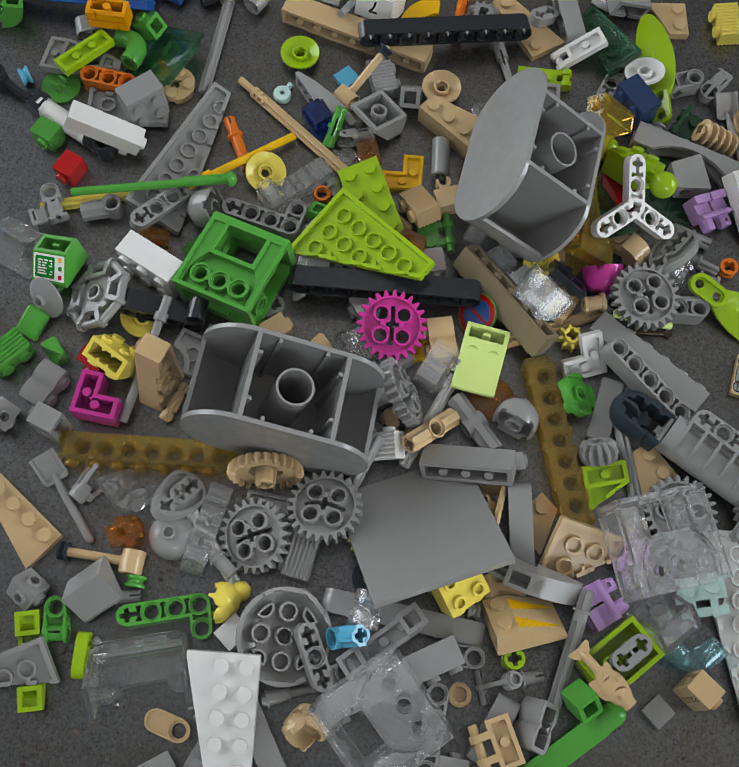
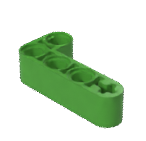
M203 593L125 604L118 608L116 612L117 622L127 629L190 620L191 633L197 640L207 642L215 635L213 604ZM199 600H205L207 602L206 608L201 612L196 611V603ZM177 603H181L183 606L182 612L178 615H172V607ZM153 607H157L158 615L154 619H149L148 611ZM128 612L134 615H141V618L138 616L130 617L129 622L124 619V617L128 616ZM201 624H208V633L204 636H199L197 633L198 627Z

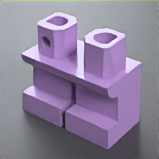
M724 188L694 196L682 205L692 227L699 225L703 234L716 229L713 221H715L718 230L732 224L728 214L733 209L726 206L724 197L727 196Z
M611 577L602 581L598 579L582 587L595 593L591 607L599 604L598 607L590 611L592 614L591 616L588 615L586 622L593 634L600 632L622 618V614L630 608L623 597L614 602L608 593L617 589V585Z

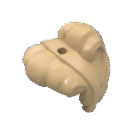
M308 703L299 704L284 720L281 729L287 742L293 747L300 748L302 752H306L307 748L311 747L315 740L318 742L325 741L330 733L328 723L319 717L315 707Z

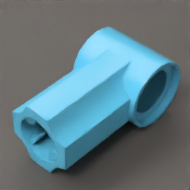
M363 624L331 627L325 633V641L330 650L366 646L367 641L370 639L369 629H366Z

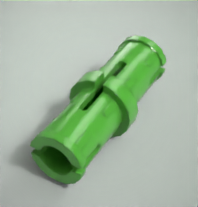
M336 105L332 120L327 125L329 128L322 143L323 145L335 148L339 132L343 130L342 125L348 112L347 108Z

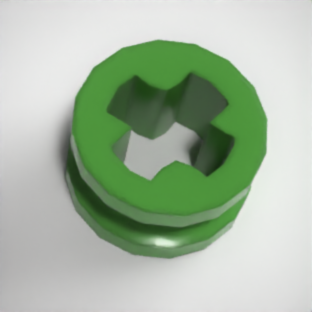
M126 574L127 582L123 584L124 587L145 590L143 582L147 581V577Z

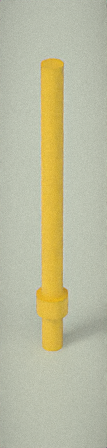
M291 132L211 171L208 169L202 172L201 175L227 173L246 164L258 152H271L296 140V135L294 132Z

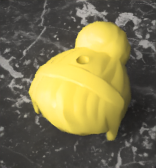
M221 581L214 584L216 592L209 593L208 596L213 598L218 606L215 612H213L215 624L225 623L237 612L241 602L249 599L251 587L246 581H237L234 584Z

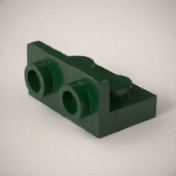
M690 104L686 110H681L676 118L678 123H672L668 132L693 142L691 135L703 119L691 113L694 106Z

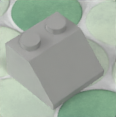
M383 90L351 104L350 108L375 134L389 140L403 133L407 114Z

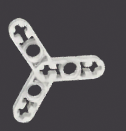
M634 154L625 158L623 163L622 203L592 222L590 230L595 238L609 237L632 221L658 240L669 239L673 236L674 226L672 222L645 202L646 161L642 155ZM633 180L637 183V190L635 192L631 189V182ZM633 204H635V208L633 209V211H631V212H627V211H626V210L631 209V208L634 206ZM616 212L621 215V221L618 224L614 220ZM647 213L652 217L649 225L645 221ZM603 224H608V225H609V226H605L604 228H602V232H600L599 229L602 227L601 225H603Z

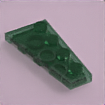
M594 5L581 14L586 33L600 27L608 41V46L599 50L596 54L609 78L642 55L641 49Z

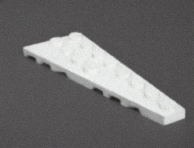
M188 649L186 656L203 767H252L262 655Z

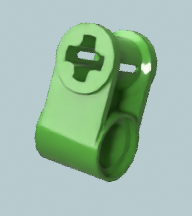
M51 596L44 604L41 636L44 635L46 643H49V641L69 643L71 638V609L61 601L62 597ZM61 601L62 610L55 614L53 610L54 605Z

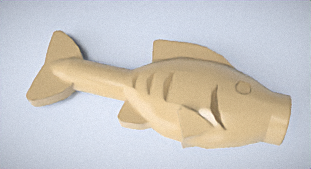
M584 640L578 649L569 654V658L578 661L582 660L593 671L595 680L589 682V686L598 694V697L622 707L627 712L637 702L633 697L627 680L617 671L613 670L608 662L600 666L589 654L588 640Z

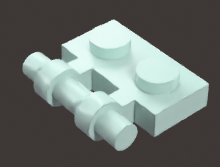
M722 573L674 580L678 603L689 604L688 610L680 611L682 620L691 619L692 621H698L702 617L714 616V618H720L721 615L731 614L729 604L719 605L718 602L720 598H727ZM710 600V607L697 608L696 602Z

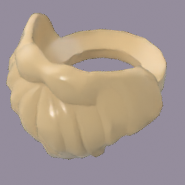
M393 407L385 409L380 417L381 424H386L387 427H396V431H401L398 429L400 421L398 420L397 411H394ZM404 423V426H405L404 435H405L406 433H408L409 431H411L412 428L410 429L409 427H406V424Z

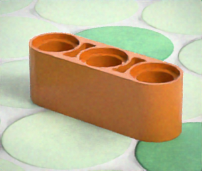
M92 65L84 66L80 70V77L88 92L90 87L97 88V91H110L116 95L115 88L135 78L129 73Z

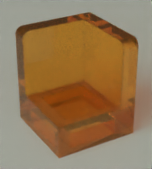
M151 225L147 229L140 231L141 236L162 249H169V230L153 228Z

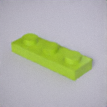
M100 29L55 58V65L68 77L114 47V39L103 29Z

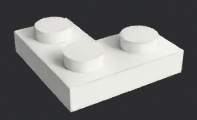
M598 329L578 334L581 355L560 360L563 378L572 373H579L584 378L606 373V363L600 355V350L604 346L602 331Z

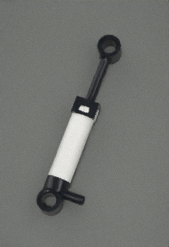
M0 64V91L8 88L25 99L33 116L39 119L42 115L62 126L64 133L95 152L100 160L110 161L116 157L117 149L80 133L78 137L71 135V130L63 127L68 111L52 101L50 95L38 89L32 95L10 81L4 66Z

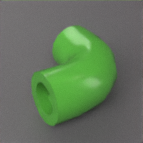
M118 29L114 35L115 44L119 48L126 49L120 56V60L126 68L136 71L146 56V42L139 33L133 30L123 31Z

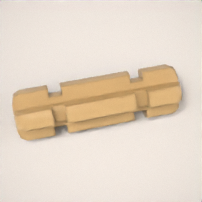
M181 382L176 388L178 391L173 393L165 405L166 409H163L159 415L163 421L171 422L175 416L174 413H177L186 399L185 395H187L189 389L187 383Z

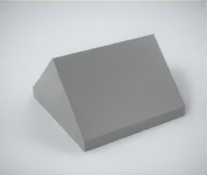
M107 556L101 557L68 580L61 600L85 623H88L124 598Z

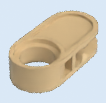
M154 708L149 710L144 717V725L147 730L171 742L183 743L191 736L192 727L190 723L166 710ZM182 723L186 727V734L178 739L173 735V728L176 724Z

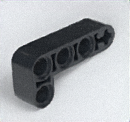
M127 288L125 295L126 303L118 309V312L154 322V314L156 310H159L163 296ZM191 297L189 302L172 299L167 312L169 316L166 324H163L180 329L184 327L193 332H200L206 321L209 301L202 297Z

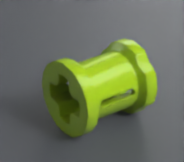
M522 650L512 652L513 657L518 658L514 665L513 662H508V657L511 656V653L502 655L500 657L502 667L508 671L523 667L525 664V654Z

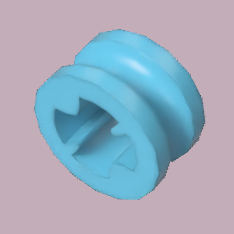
M26 65L23 69L17 68L24 86H27L28 82L34 83Z

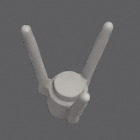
M100 450L95 451L77 482L68 493L82 505L86 500L91 503L96 496L122 479V475H118L95 492L90 493L93 488L87 482L99 466L98 463L94 464Z

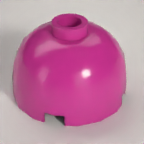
M603 264V266L582 267L581 276L586 283V289L597 293V296L600 293H605L606 296L610 295L612 291L610 287L615 284L613 279L618 276L621 270H624V265Z

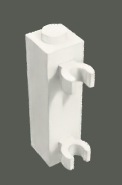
M73 99L63 126L71 130V135L78 137L80 133L119 149L118 153L124 156L127 153L136 156L140 149L144 150L147 138L144 137L146 129Z

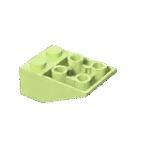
M468 321L450 387L494 399L510 332Z

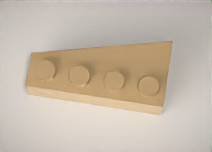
M435 95L430 96L419 106L418 121L437 137H447L450 140V148L465 159L473 127L478 116Z
M146 332L143 338L136 342L134 348L139 399L141 403L162 412L163 409H166L165 405L173 393L177 391L176 388L182 382L185 375L172 345Z

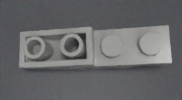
M515 558V563L486 572L504 580L502 584L540 599L571 606L575 605L583 583L538 564L536 567L518 558Z

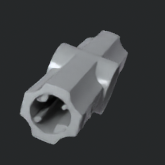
M463 392L456 394L447 402V406L459 414V425L468 438H472L478 447L499 449L502 446L501 442L489 428V423L480 410L476 411Z

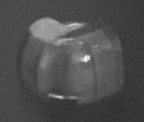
M536 263L525 273L514 290V296L530 308L532 316L539 320L549 321L557 319L574 304L570 295L563 291L556 284L557 281Z

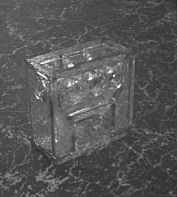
M702 482L617 499L596 510L624 604L733 577ZM661 506L669 532L651 535L643 510ZM680 561H681V562L683 563V565H684V571H683V572H681L680 569H679V562H680ZM660 566H661V567L663 568V570H664V575H663V577H662V576L660 575V573H659V567H660Z
M394 642L316 697L308 709L309 714L345 767H414L454 738L452 724ZM385 677H392L395 679V682L388 684L383 679ZM400 699H407L410 703L403 705L398 701ZM359 706L384 741V744L366 757H363L340 723L342 718ZM423 721L425 724L417 726L414 722Z

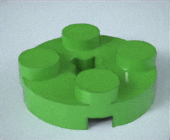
M572 373L558 382V388L564 401L563 408L568 414L573 413L577 417H585L593 413L591 410L596 405L595 395L591 385H585L582 381L584 377L581 374Z

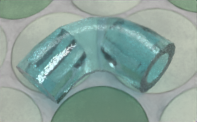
M713 636L709 637L700 646L694 648L685 646L675 637L668 638L660 647L665 654L662 657L674 667L689 672L702 669L709 670L729 655L726 648Z

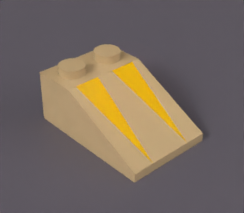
M502 595L482 600L483 620L498 656L568 638L551 601L512 595Z

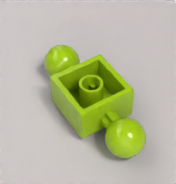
M605 136L600 161L604 162L601 169L602 173L623 186V163L625 158L629 155L640 154L646 161L645 189L650 188L651 193L660 199L668 198L675 193L677 179L672 173L664 171L666 165L660 162L657 156L648 155L644 152L645 149L639 146H633L632 148L619 146L615 138ZM634 180L631 182L632 190L637 189V183Z

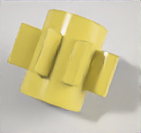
M569 324L566 330L561 328L559 331L560 336L556 340V342L561 343V350L566 349L572 353L575 347L580 349L578 334H581L580 327H572Z

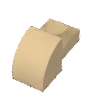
M618 230L605 242V248L621 256L622 263L632 267L635 263H638L640 266L643 262H646V264L649 262L651 249L636 233L629 236Z

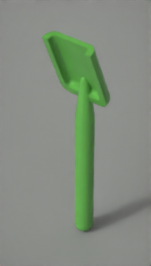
M55 286L59 293L64 289L63 287ZM30 304L23 313L16 329L21 334L37 342L50 319V315L41 308Z

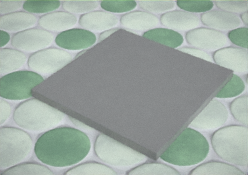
M418 469L358 488L357 492H361L362 499L359 501H363V508L360 509L362 510L363 517H357L360 525L352 524L354 533L346 532L375 609L515 563V557L477 483L422 479L421 470ZM337 496L335 501H342L345 497Z

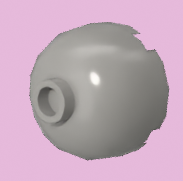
M204 187L197 189L190 196L186 210L195 225L204 229L215 211L221 213L224 200L219 189Z
M508 398L497 407L492 420L493 422L497 421L499 424L497 428L505 435L520 440L521 437H527L526 440H529L537 430L539 414L529 400L525 398Z
M186 517L174 521L155 520L149 530V543L151 549L158 557L177 561L185 558L192 552L197 534L192 523Z

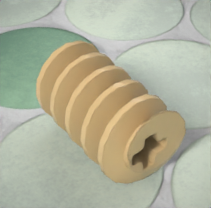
M710 119L700 122L691 135L693 142L697 141L699 145L704 144V147L710 148L714 152L717 151V153L727 157H731L739 144V136L726 130L717 123H713Z

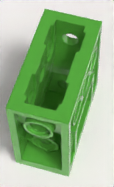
M215 211L172 278V282L183 301L189 302L191 297H202L209 301L208 312L234 323L258 326L263 322L288 279L290 267L296 265L297 260L290 240ZM238 247L258 255L253 264L233 257Z

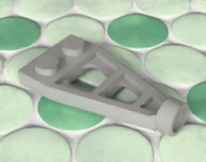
M51 36L39 64L40 70L64 74L55 65L54 59L79 42L68 38ZM107 53L97 57L101 59L99 65H92L125 72V66L121 60ZM80 68L79 70H77V71L74 72L73 74H80V70H81L82 68Z

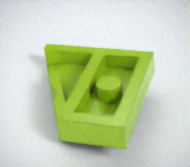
M625 459L616 461L609 466H584L579 468L588 511L594 510L599 504L630 482Z

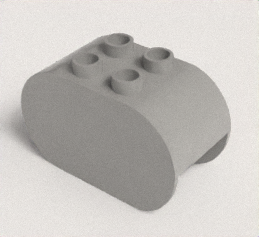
M528 68L516 73L505 81L485 104L473 127L454 200L455 211L462 220L529 262L542 261L553 256L563 249L583 226L590 210L606 134V123L599 114L595 112L578 114L548 91L547 75L539 68Z
M220 323L207 328L203 334L179 425L191 437L219 449L242 455L246 453L253 454L258 451L260 453H263V451H268L269 453L277 452V454L282 453L297 459L303 465V469L306 472L321 474L322 470H324L326 475H330L331 471H334L335 476H339L341 473L343 476L357 475L363 473L368 468V454L385 374L372 361L349 352L255 325Z

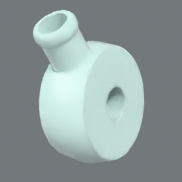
M288 82L286 86L276 87L273 92L274 100L278 104H287L291 100L292 93L290 90L294 85Z

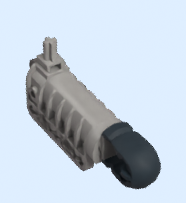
M629 390L617 395L609 409L612 424L632 441L640 442V446L646 451H650L653 448L735 506L732 511L736 514L733 520L737 524L729 537L732 542L739 544V431L708 410L698 411L689 421L681 415L675 419L676 416L668 410L663 411V407L640 391ZM703 416L707 418L706 424L704 425L700 423V418H702ZM651 420L662 425V427L658 425L652 432L655 437L643 429L649 425ZM713 424L717 425L712 431L709 430ZM718 429L727 432V440H723L717 435ZM735 438L734 443L730 445L729 443Z

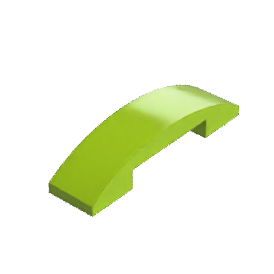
M40 609L14 612L15 637H18V645L41 636L43 622ZM37 683L36 685L22 684L20 687H17V713L44 710L46 683Z

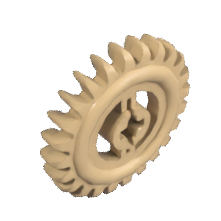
M258 451L253 454L239 455L228 463L227 475L229 480L233 481V484L239 483V487L244 486L246 481L247 489L254 483L255 490L262 488L266 492L270 488L275 491L276 484H279L282 490L285 488V482L289 488H292V485H297V482L302 481L304 469L297 459L286 456V454L269 453L268 451L260 453Z

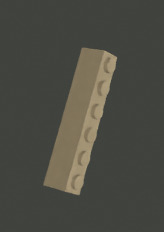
M479 244L465 246L453 263V266L458 270V274L463 278L475 279L481 282V293L491 297L497 306V319L508 328L510 334L520 342L528 354L532 357L545 354L559 335Z

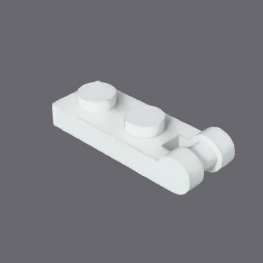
M597 27L553 52L550 58L553 63H556L557 70L569 69V67L607 47L608 41L600 27ZM567 55L568 58L563 60L562 58Z

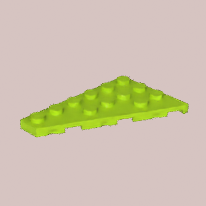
M343 187L291 244L295 255L422 281L436 265L431 258Z

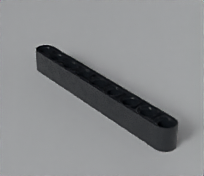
M524 13L366 19L357 26L360 44L363 47H378L380 43L391 47L523 41L532 34L528 16Z
M292 265L289 269L287 288L294 293L355 298L370 297L376 299L375 294L377 292L383 297L385 290H387L389 296H392L393 291L396 290L399 297L405 292L404 299L406 300L413 296L412 303L477 307L481 301V282L475 279L426 275L422 281L369 270Z

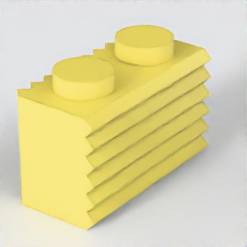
M738 2L715 3L708 14V21L713 26L712 37L716 38L718 46H723L724 44L738 45Z

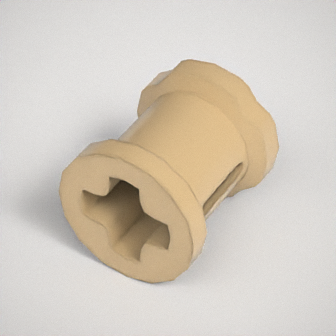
M600 293L598 296H585L581 300V309L584 315L592 311H607L605 293Z

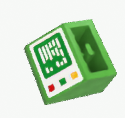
M43 234L33 248L32 280L37 277H43L54 286L68 288L89 255L76 238Z

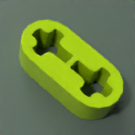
M79 631L76 636L71 665L72 679L84 680L87 677L92 651V632Z

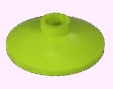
M294 36L287 39L280 51L281 58L287 66L300 70L313 66L318 61L320 55L317 43L307 36Z

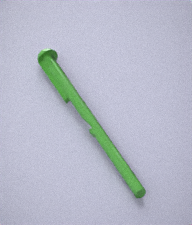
M228 171L224 174L182 177L183 179L138 181L135 183L71 188V195L80 196L228 184L229 188L236 185L237 176L233 172Z

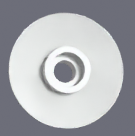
M642 57L629 62L625 67L624 73L627 79L638 73L647 85L659 82L664 77L665 66L657 59Z

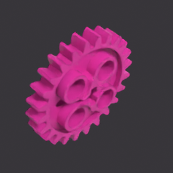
M385 290L383 297L377 292L375 294L376 300L374 301L369 297V306L366 304L361 306L365 312H358L357 314L362 320H358L355 323L361 326L360 329L356 330V333L363 335L358 341L366 342L364 350L372 349L370 356L376 352L379 353L378 360L383 355L386 356V359L394 356L399 361L400 355L407 359V351L415 354L413 346L420 348L422 345L418 340H425L426 338L421 332L428 330L427 327L422 326L427 319L420 317L425 311H418L416 309L420 304L419 302L411 303L413 296L407 300L404 299L405 292L400 297L397 296L396 290L393 291L392 296H389L387 290ZM391 307H395L393 325L397 327L392 332V345H388L390 327L386 325L391 320ZM384 309L387 312V318L379 319L376 316V310ZM398 312H407L409 320L401 321L398 318ZM382 331L385 334V340L377 341L374 338V332ZM404 333L407 336V342L399 343L396 340V334Z

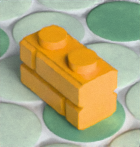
M87 0L85 14L88 18L89 26L120 29L123 31L130 30L133 14L129 1Z

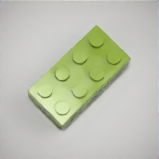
M377 156L337 171L343 188L406 239L408 238Z

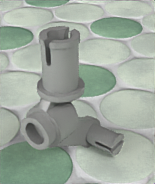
M540 668L529 671L511 670L504 673L500 680L487 684L483 669L473 671L477 685L474 688L475 692L479 694L481 706L491 704L488 689L502 686L507 691L523 690L526 686L544 683V676L535 678V676L543 674Z

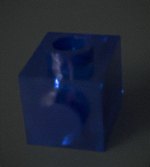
M319 98L301 107L302 120L315 136L328 131L329 127L327 125L328 122H331L332 115Z

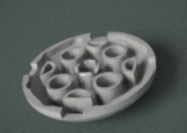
M287 586L268 589L253 598L239 618L235 636L237 652L262 655L260 681L267 685L291 687L307 681L308 678L294 638V629L299 623L310 622L317 627L327 658L329 656L330 649L325 641V633L328 628L332 627L330 618L319 603V600L305 590ZM305 627L301 637L307 638L309 645H304V648L312 645L315 646V642L310 643L308 639L311 630L305 629ZM282 629H285L288 633V638L285 642L281 643L278 640L277 634ZM312 650L308 655V660L311 664H316L319 661V656L313 658L311 654L319 655L316 650ZM322 667L317 668V669H312V672H314V671L317 672V671H319V669H321Z

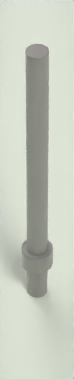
M164 295L159 310H156L153 319L155 321L150 334L159 337L163 323L166 324L169 316L167 312L172 297ZM135 373L119 421L125 423L129 420L139 392L137 373Z

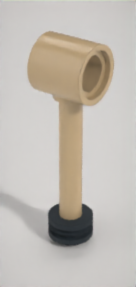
M380 43V46L376 48L377 55L350 88L342 84L333 93L349 112L353 111L350 108L351 104L360 100V97L356 94L358 89L384 58L388 60L390 55L393 54L389 46Z
M60 541L56 549V559L68 561L70 557L97 561L101 557L107 556L110 564L118 565L117 572L125 575H142L147 554L141 550L123 548L121 555L73 548L71 542Z

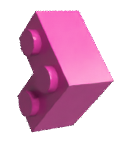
M82 369L69 411L76 419L119 428L121 422L119 418L124 404L120 398L106 396L110 381L105 373Z

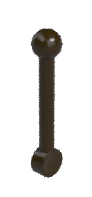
M630 328L636 335L664 336L666 339L671 338L673 335L669 329L664 332H644Z

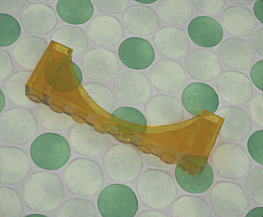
M606 92L588 97L586 112L599 114L606 123V134L601 153L602 158L611 140L617 136L632 132L634 113ZM597 177L588 216L576 236L563 248L565 252L589 266L612 264L614 246L611 245L608 237L595 238L590 230L592 222L601 216L597 197Z

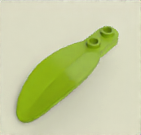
M645 14L640 18L637 27L636 59L642 57L654 58L665 66L664 77L659 82L648 86L659 99L663 98L653 122H661L666 126L672 120L670 94L676 76L675 54L670 38L661 22L652 14Z
M705 273L692 275L688 280L689 290L698 298L707 301L718 322L730 335L739 341V292L726 290ZM697 280L701 282L700 288L696 287ZM714 293L718 296L716 301L712 297Z

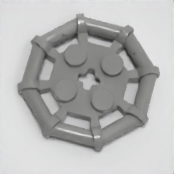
M111 257L107 261L99 263L92 262L76 284H72L71 288L73 290L66 314L72 318L78 331L86 332L92 328H105L118 309L125 305L127 284L131 277L130 273L125 271L120 265V261L117 258ZM94 315L95 319L90 320V317Z

